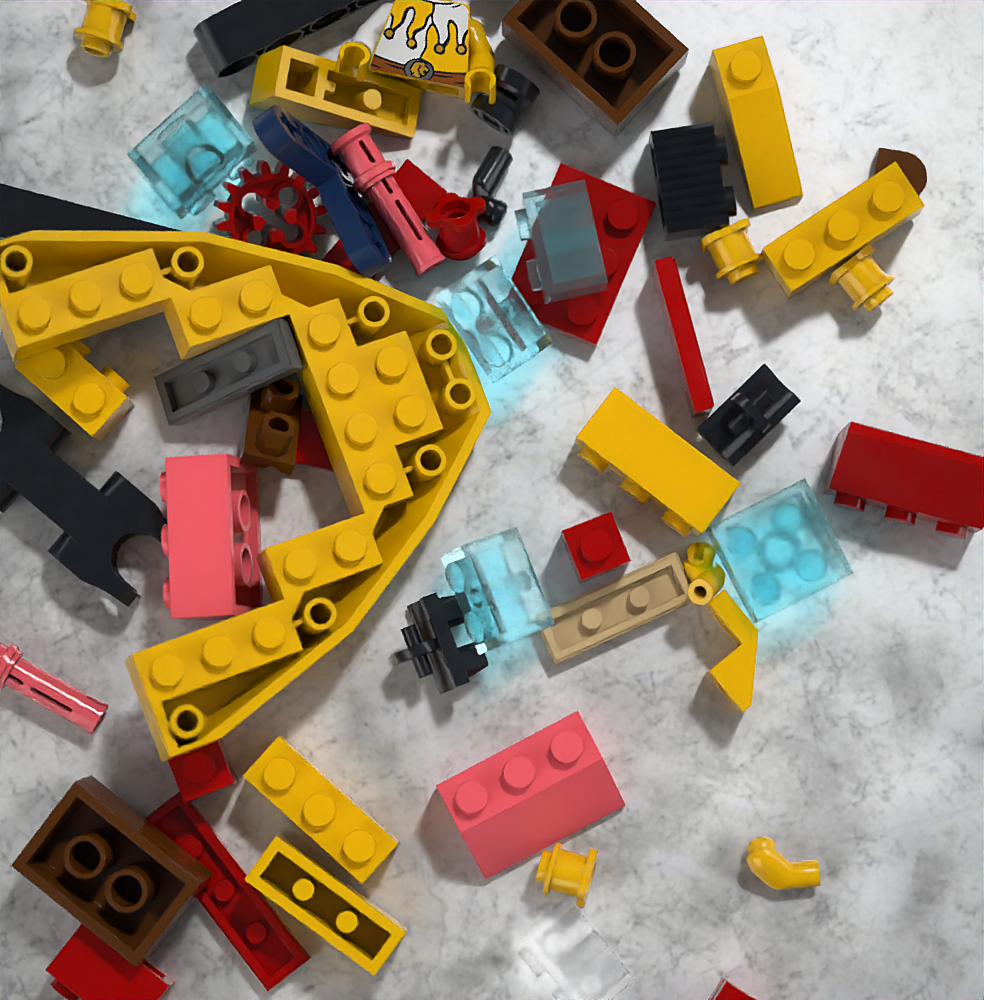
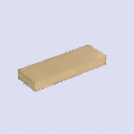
M676 551L534 616L533 619L553 663L556 665L692 603L687 592L691 582Z

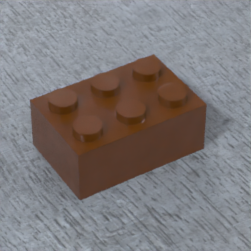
M520 0L502 18L501 35L614 138L626 128L685 65L689 49L636 0Z
M92 775L73 783L11 865L135 967L154 954L214 876L212 871Z

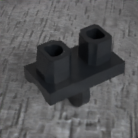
M764 363L696 431L733 468L801 400Z
M433 593L407 606L413 625L401 629L407 649L394 654L397 665L412 660L419 679L431 674L433 675L440 695L469 683V677L488 666L485 652L478 640L457 648L450 630L470 621V613L461 594L438 598L437 593Z

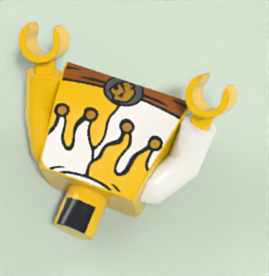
M395 0L394 3L382 4L358 28L351 42L343 44L339 49L335 72L340 73L341 68L346 65L358 68L357 81L365 79L370 61L369 72L422 88V91L464 99L466 103H471L472 94L484 92L489 95V104H494L496 101L495 55L483 25L471 18L470 6L463 3L453 2L452 0Z

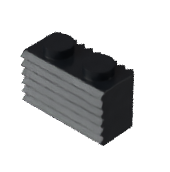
M713 122L651 131L649 146L665 241L708 235L729 226V217L737 216V207L733 186H724L721 174V166L728 165V151L724 134L715 136Z

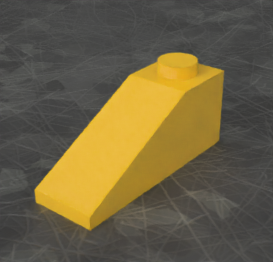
M763 35L712 50L708 66L753 211L802 197V185L779 86Z
M285 45L258 56L249 106L266 111L276 104L299 121L345 129H353L363 123H369L372 128L371 133L403 139L414 138L422 88L368 71L363 81H357L358 68L346 65L341 68L340 73H336V61Z

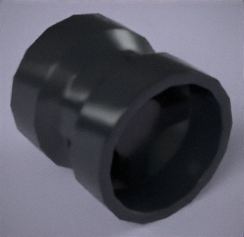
M497 64L494 69L496 77L495 103L489 104V95L480 93L469 109L476 117L493 129L507 136H512L521 123L520 114L525 107L532 106L541 91L532 81L516 70L503 64Z

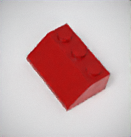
M850 421L838 433L823 493L835 496L833 504L844 509L864 512L865 505L886 510L884 518L887 520L914 526L917 518L936 523L935 532L939 534L966 539L967 532L975 534L983 530L984 457Z

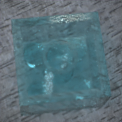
M805 478L710 525L706 530L753 624L854 573Z

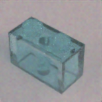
M585 179L522 193L523 208L514 210L520 240L530 239L535 259L526 261L532 292L542 290L544 302L547 304L605 291L608 279Z
M495 255L433 296L492 384L534 358L553 343Z
M517 527L466 543L441 556L445 567L447 583L455 592L464 616L465 630L474 642L478 655L523 640L555 626Z

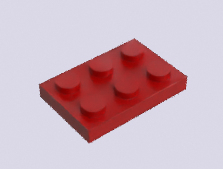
M560 163L501 301L500 308L596 348L657 202Z

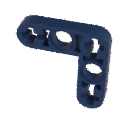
M276 104L253 119L254 130L265 148L276 159L317 188L341 243L357 270L364 277L370 278L392 263L390 253L363 195L360 192H356L352 184L355 180L339 154L333 155L329 150L330 144Z

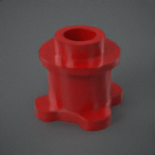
M446 193L438 198V205L434 210L425 214L427 226L438 228L439 234L435 244L445 257L455 261H465L473 258L485 247L487 242L486 234L479 227L477 217L486 211V203L482 197L466 198L460 197L456 193Z

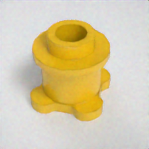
M83 0L87 3L86 14L82 26L75 28L73 34L82 41L80 48L90 54L103 58H109L111 52H122L124 44L120 40L126 22L134 23L137 14L132 12L133 6L121 0Z
M748 218L741 219L701 239L702 243L699 244L701 251H710L719 270L715 275L718 281L728 278L731 285H736L759 273L757 264L764 259L762 253L756 254L747 235L748 227L751 226Z
M871 244L865 246L851 259L837 268L828 279L832 286L839 283L855 302L851 306L854 311L864 306L870 313L894 293L888 285L895 280V277L892 274L886 276L871 256L875 249Z
M556 842L553 852L543 850L535 879L544 883L543 894L549 895L550 890L577 897L576 906L584 908L597 864L598 850L590 848L588 856L562 849V843Z

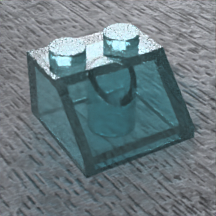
M205 83L128 152L127 155L140 177L181 220L189 212L192 216H196L205 210L216 197L213 190L227 178L231 181L240 178L237 169L242 166L248 170L255 161L251 156L257 152L253 139L215 92Z

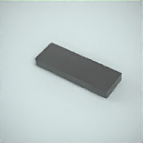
M277 318L159 374L154 379L169 426H181L303 369L288 319Z

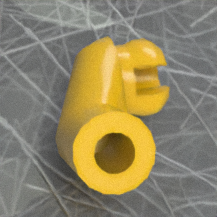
M693 542L688 546V557L683 560V567L691 581L687 592L693 603L704 605L723 588L725 573L722 567L713 561L716 550L712 544Z
M756 837L749 842L747 847L749 855L746 860L750 871L770 888L783 890L820 886L818 860L788 862L775 850V842L769 837Z

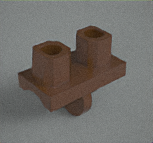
M284 377L248 394L239 463L247 465L256 464L260 468L272 466L283 474L291 475L295 467L303 395H299L300 383L298 381Z

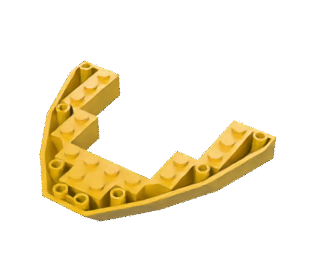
M29 231L0 240V327L13 361L164 312L181 360L208 352L277 318L288 319L303 369L296 373L351 515L349 519L267 547L256 557L273 603L133 653L125 660L161 761L164 762L222 738L355 630L436 521L492 411L453 313L339 265L203 231Z

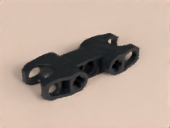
M0 384V413L2 416V428L0 431V511L5 513L21 494L64 530L48 549V552L83 582L102 589L126 606L133 608L141 596L119 573L116 563L117 553L122 544L134 536H152L161 542L162 528L167 524L166 518L156 503L117 471L98 490L56 454L57 450L72 433L32 399L17 394Z

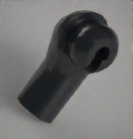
M492 146L489 149L472 180V197H482L486 203V211L477 216L478 222L481 223L483 220L492 227L501 224L508 209L506 201L497 199L494 196L498 185L513 161L512 155L506 149L499 146Z

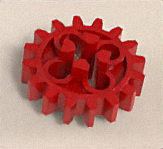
M263 159L257 160V173L252 174L241 166L237 169L241 179L237 185L228 181L222 183V186L230 195L227 200H214L213 205L224 212V218L213 221V227L220 231H227L228 235L225 237L247 242L248 234L251 231L260 230L263 239L259 246L299 256L303 249L312 253H316L319 250L315 243L311 241L313 234H326L327 229L316 222L317 216L327 213L326 207L323 204L313 202V199L319 195L317 188L314 185L304 187L303 185L306 180L296 172H293L289 177V167L281 161H278L273 172L266 161ZM285 187H291L293 190L292 200L288 204H280L278 196L280 190ZM248 193H255L257 202L270 210H275L276 216L288 224H296L298 226L297 237L294 240L286 241L285 233L266 223L262 216L251 209L244 210L242 207L243 197Z

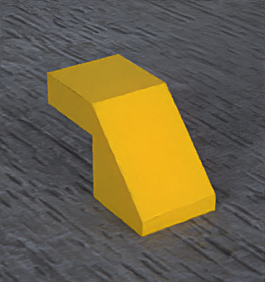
M724 589L704 606L737 644V647L710 668L706 674L735 709L742 713L752 705L758 629Z

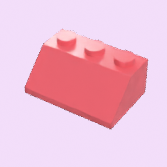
M227 453L165 458L166 471H163L160 475L159 489L162 501L167 503V524L162 528L161 544L164 554L169 556V577L164 581L163 598L166 608L171 610V619L187 621L227 620L263 607V579L256 557L261 553L259 475L256 464L247 465L239 463L240 457Z
M578 711L436 785L485 879L625 806L609 769Z

